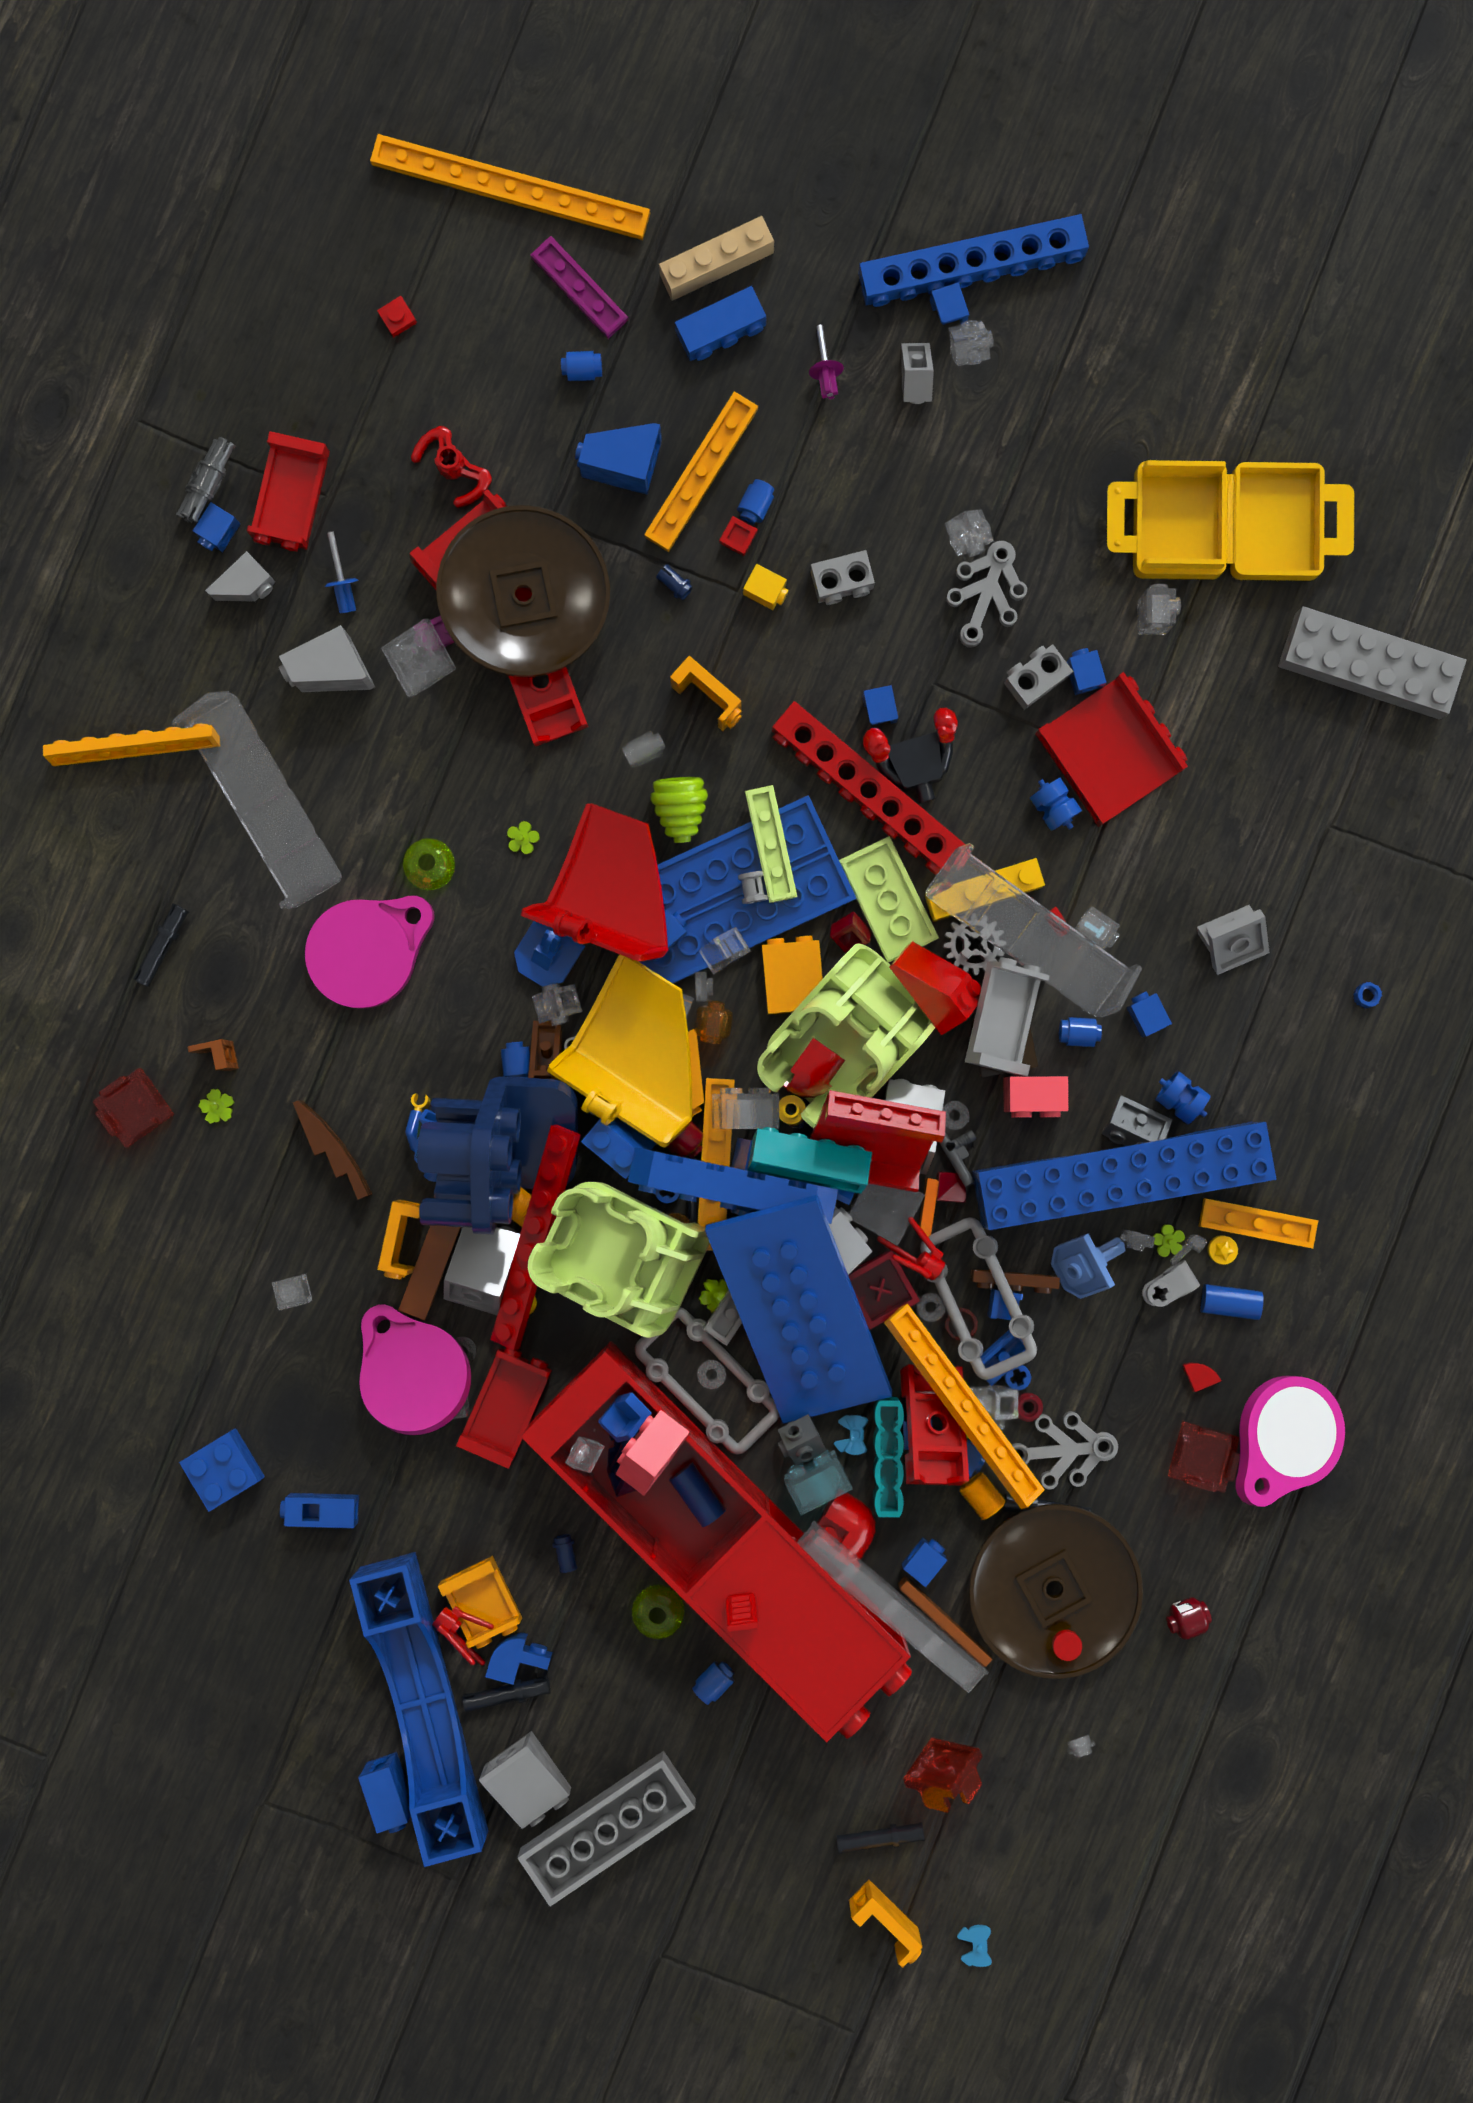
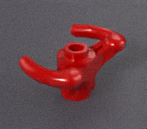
M438 426L429 430L420 438L414 447L411 460L414 463L420 462L429 444L434 440H438L439 449L434 460L440 474L446 479L455 480L462 476L478 482L472 491L455 498L453 501L457 508L470 505L483 495V492L488 489L492 482L491 474L485 468L470 464L456 446L452 445L451 431L444 426Z

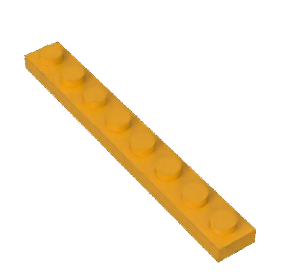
M908 1304L901 1306L884 1324L1021 1509L1029 1507L1044 1491V1488Z

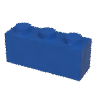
M750 286L676 321L675 332L689 361L696 358L700 361L709 357L715 349L720 347L725 349L733 346L738 342L739 338L747 334L748 336H754L764 329L763 327L766 326V314L753 287Z

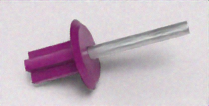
M817 325L822 361L814 364L809 369V375L813 379L819 380L822 398L828 397L830 400L835 398L834 395H838L836 377L843 372L844 366L838 361L828 360L823 325Z

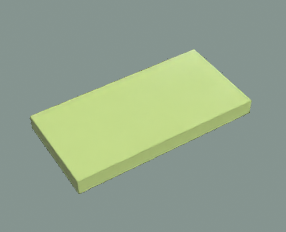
M890 836L839 860L856 896V900L888 963L895 960L912 941L920 946H925L939 939Z

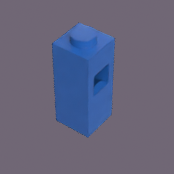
M290 1493L285 1497V1501H281L280 1517L284 1518V1526L354 1528L358 1524L359 1495Z

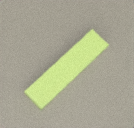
M771 785L745 791L769 903L797 898L774 787Z

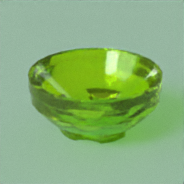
M431 838L416 841L407 849L404 855L403 869L406 877L414 886L423 890H436L446 885L452 878L455 870V859L450 848L443 842ZM425 854H430L435 858V866L429 871H424L419 867V859Z
M662 1585L650 1586L642 1590L634 1600L632 1607L633 1621L637 1629L645 1636L653 1639L666 1638L672 1635L683 1621L684 1606L682 1600L669 1587ZM655 1607L662 1608L666 1612V1619L659 1624L652 1622L649 1618L651 1609Z

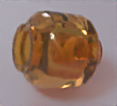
M709 1000L707 1005L697 1008L694 1030L700 1036V1041L721 1044L723 1039H727L730 1036L733 1013L729 1009L724 1008V1002Z

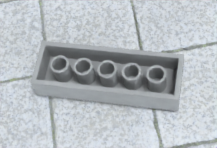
M1303 606L1294 615L1278 667L1436 719H1441L1450 713L1466 659Z
M662 1751L522 1846L519 1851L518 1860L551 1907L695 1809L696 1798L666 1753Z

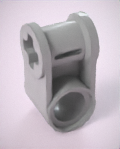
M1183 1260L1145 1284L1142 1289V1297L1151 1306L1163 1307L1194 1291L1200 1284L1186 1260ZM1154 1288L1162 1289L1163 1292L1159 1294L1161 1299L1152 1297L1155 1294Z

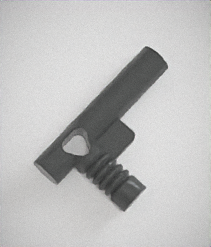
M970 1130L951 1141L947 1133H945V1137L940 1145L965 1188L973 1185L975 1181L963 1162L964 1159L969 1157L965 1145L974 1142L976 1136ZM946 1145H953L955 1147L953 1151H948Z

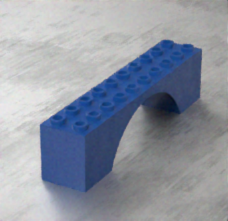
M1248 1122L1130 1146L972 1171L980 1221L983 1228L987 1230L1277 1180L1266 1122Z
M416 1552L361 1566L349 1581L363 1635L369 1641L378 1657L394 1703L407 1767L409 1811L424 1867L481 1852L489 1830L436 1628L432 1626L434 1620Z

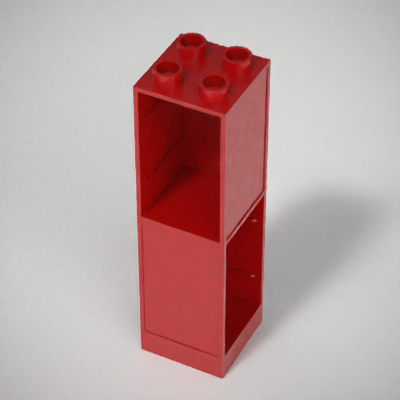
M612 1341L530 1422L521 1435V1438L826 1742L838 1731L846 1739L853 1736L870 1716V1711L864 1706L865 1703L879 1689L887 1696H891L910 1677L912 1669L906 1664V1661L911 1655L903 1631L814 1542L809 1540L808 1536L711 1442ZM632 1392L652 1412L651 1416L653 1418L662 1410L686 1428L689 1433L677 1454L644 1496L640 1492L634 1491L616 1497L607 1473L608 1449L614 1447V1440H610L609 1433L598 1421L619 1395ZM692 1462L726 1508V1511L718 1519L706 1527L700 1525L669 1481L672 1476ZM753 1593L756 1597L759 1628L757 1630L735 1633L728 1632L726 1598L728 1596Z

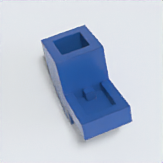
M527 1633L508 1635L496 1646L489 1662L486 1678L513 1685L520 1663L547 1670L553 1652L547 1651V1647L540 1644L531 1643L530 1646L525 1645Z

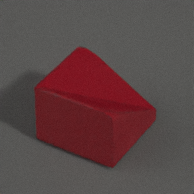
M853 911L832 924L830 937L847 953L855 944H868L870 942L871 930Z
M938 1172L937 1180L939 1183L936 1200L966 1203V1188L958 1174Z

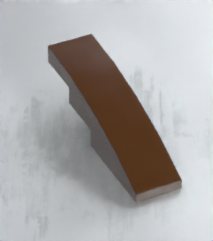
M303 1100L292 1102L314 1156L326 1153L336 1178L348 1175L358 1200L372 1195L354 1158L325 1120Z

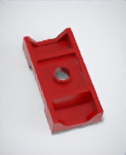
M566 667L546 674L549 677V683L545 688L541 689L533 685L534 677L509 676L535 747L588 728Z
M913 1364L906 1365L900 1370L902 1398H906L909 1453L905 1455L906 1484L961 1486L969 1482L967 1435L918 1368ZM955 1367V1369L963 1378L962 1367ZM932 1416L938 1417L942 1421L943 1427L941 1431L932 1428L930 1423Z

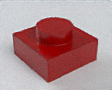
M402 296L377 310L393 338L417 323Z
M732 516L719 543L745 556L758 529Z

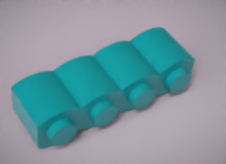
M889 1397L875 1401L873 1406V1417L877 1425L873 1434V1446L877 1454L873 1463V1475L877 1483L873 1491V1504L878 1517H900L904 1506V1499L900 1490L904 1477L903 1465L900 1460L904 1449V1440L900 1431L904 1420V1411L898 1397Z

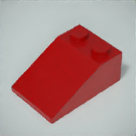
M913 941L905 947L889 967L941 1035L966 1021L978 1006L981 993L980 984L973 980L968 972Z

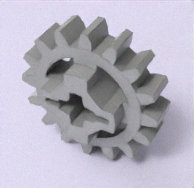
M972 913L969 921L964 916H961L959 918L961 925L953 922L950 926L954 932H946L944 935L950 939V942L943 944V948L950 949V953L945 957L946 959L954 958L955 962L953 964L955 966H963L962 970L966 972L972 969L973 975L977 976L980 968L985 973L988 961L998 962L995 957L1004 956L1005 953L999 950V947L1006 945V941L999 940L998 938L1004 932L1003 930H994L996 921L990 924L986 923L987 915H983L980 920H977L976 914ZM968 926L982 927L979 932H970L965 928ZM991 936L993 941L992 952L987 947V938ZM957 937L962 943V951L959 954L956 950ZM976 938L979 939L980 943L978 946L980 951L978 949L971 951L968 948L971 944L968 939L972 941ZM970 957H979L984 962L975 964L966 961Z

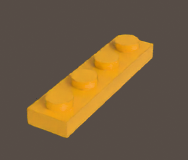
M1206 1198L1203 1199L1199 1220L1200 1227L1312 1249L1318 1220Z

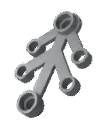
M1006 541L993 543L989 547L986 556L971 563L962 562L957 567L956 575L963 581L969 580L973 573L990 567L986 578L962 589L953 588L946 597V601L950 606L958 607L964 600L980 594L970 623L963 626L959 635L961 643L966 647H975L981 642L983 638L981 624L991 598L1000 614L999 620L1003 626L1010 627L1017 620V612L1009 607L998 583L1001 571L1010 586L1009 594L1012 599L1022 600L1027 593V586L1018 579L1012 566L1016 555L1015 550ZM1003 550L1007 557L999 559L996 552ZM960 568H969L970 574L967 576L962 575ZM1016 586L1021 587L1023 594H1014L1013 588ZM952 593L959 594L960 601L953 602L950 599V595ZM1005 613L1012 614L1013 621H1005L1003 615ZM970 629L975 630L977 637L969 638L967 631Z
M1073 1411L1064 1414L1063 1424L1068 1429L1078 1431L1089 1442L1076 1443L1056 1427L1048 1415L1041 1414L1038 1419L1034 1420L1035 1427L1040 1432H1046L1060 1445L1027 1448L1021 1443L1012 1444L1015 1450H1022V1460L1026 1465L1033 1459L1061 1457L1050 1471H1045L1040 1476L1041 1485L1048 1490L1054 1489L1058 1485V1479L1078 1455L1089 1454L1080 1468L1072 1469L1069 1472L1068 1479L1072 1485L1081 1487L1086 1483L1087 1476L1099 1461L1111 1460L1118 1451V1443L1113 1435L1107 1432L1095 1433ZM1071 1415L1077 1418V1422L1074 1425L1067 1424V1419ZM1040 1419H1048V1426L1046 1428L1039 1427ZM1102 1441L1108 1443V1448L1105 1451L1098 1449V1445ZM1075 1473L1082 1474L1083 1477L1080 1482L1073 1481ZM1048 1475L1054 1477V1482L1051 1485L1044 1483V1479Z

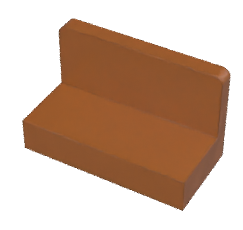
M219 1039L188 1046L189 1053L203 1054L212 1052L215 1070L231 1071L239 1069L233 1041Z

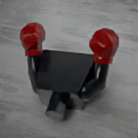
M940 708L934 713V724L937 730L934 733L889 745L886 736L878 728L867 730L863 736V746L876 763L878 771L895 786L900 787L903 792L915 789L919 804L936 799L931 784L941 781L950 766L958 720L955 713L948 708Z

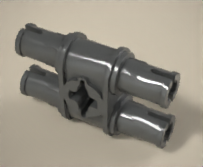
M219 437L218 440L213 439V443L204 460H200L196 464V468L191 474L188 484L185 486L187 494L175 515L181 519L184 518V521L188 523L198 522L206 502L214 498L223 477L226 475L224 467L236 446L231 442L226 444L227 440Z

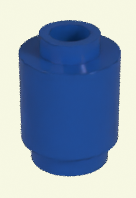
M594 351L566 352V358H561L562 376L567 375L568 381L595 380V377H602L601 353L594 354Z
M755 479L753 484H749L737 508L740 518L752 525L756 522L761 523L774 499V488L767 482Z
M1068 1017L1067 1020H1060L1059 1042L1066 1043L1067 1046L1095 1047V1043L1101 1041L1102 1026L1097 1024L1096 1019Z
M523 1042L506 1043V1049H501L503 1077L528 1078L530 1063L529 1047H523Z
M714 1661L695 1680L696 1685L692 1689L705 1704L709 1705L712 1701L716 1702L735 1682L732 1677L735 1673L724 1661L720 1664Z

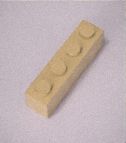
M760 216L660 263V277L673 301L773 254L774 239L763 216Z

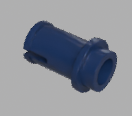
M668 564L663 567L665 571L661 569L656 579L674 593L676 599L684 600L693 589V586L690 585L691 581L689 579L684 580Z
M570 1534L554 1537V1543L552 1544V1547L556 1548L560 1573H567L578 1569L572 1545L575 1543V1540L571 1539Z

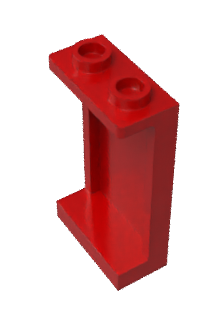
M269 431L267 443L270 446L252 526L248 525L247 532L254 538L253 541L259 544L270 545L271 542L281 544V548L297 552L298 548L307 550L330 451L324 443Z
M506 1347L505 1349L499 1348L497 1350L496 1357L456 1446L509 1469L521 1444V1435L531 1421L552 1370L547 1368L548 1363L535 1357H532L530 1361L521 1357V1351H513Z

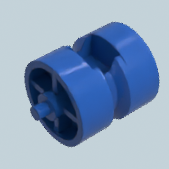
M1061 777L1050 784L1048 782L1045 783L1043 779L1040 780L1038 783L1041 787L1038 792L1030 797V800L1038 811L1045 812L1043 819L1050 831L1061 825L1063 827L1066 825L1070 830L1074 827L1071 823L1073 821L1072 818L1082 812V809L1074 798L1067 797L1069 790Z
M1177 1071L1167 1081L1163 1078L1160 1079L1159 1083L1163 1086L1155 1100L1168 1110L1174 1108L1175 1115L1188 1125L1197 1116L1205 1117L1207 1115L1204 1108L1211 1095L1199 1086L1192 1087L1191 1080Z

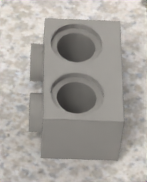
M866 550L813 563L810 567L818 603L826 602V605L841 602L842 597L852 594L854 598L863 597L870 594L869 590L874 588L875 582ZM853 570H859L864 574L865 578L860 582H855L850 579L849 573ZM826 577H831L836 580L837 586L827 589L822 585L821 581Z
M1053 644L1047 649L1044 646L1039 647L1030 655L1031 661L1024 666L1020 662L1007 672L1009 677H1007L1004 684L1024 710L1073 673V670ZM1045 660L1051 661L1055 666V671L1052 673L1045 672L1041 667V662ZM1021 677L1029 678L1032 682V688L1029 690L1022 689L1018 684V679Z

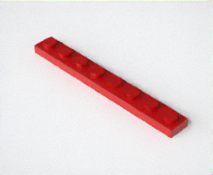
M551 1125L490 1339L513 1351L520 1349L537 1290V1285L532 1281L528 1272V1260L535 1245L545 1242L557 1217L551 1214V1210L557 1198L565 1192L581 1136L560 1125Z

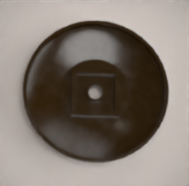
M516 505L495 509L475 518L454 537L440 563L436 595L438 609L445 629L466 656L484 668L496 673L514 677H535L556 672L572 664L595 642L607 617L610 583L607 568L600 551L581 527L552 510L528 505ZM520 588H527L532 593V596L528 601L522 602L516 598V591Z
M1045 1504L1034 1506L1012 1515L997 1526L986 1538L976 1555L971 1570L969 1600L972 1615L981 1636L992 1651L1007 1664L1021 1672L1037 1677L1051 1679L1076 1677L1091 1672L1107 1663L1124 1647L1131 1637L1142 1607V1577L1137 1559L1131 1547L1119 1531L1105 1519L1091 1511L1076 1506ZM1058 1581L1062 1586L1060 1593L1054 1596L1047 1594L1046 1587L1048 1583ZM1061 1630L1074 1631L1081 1639V1654L1072 1661L1061 1660L1053 1651V1637Z

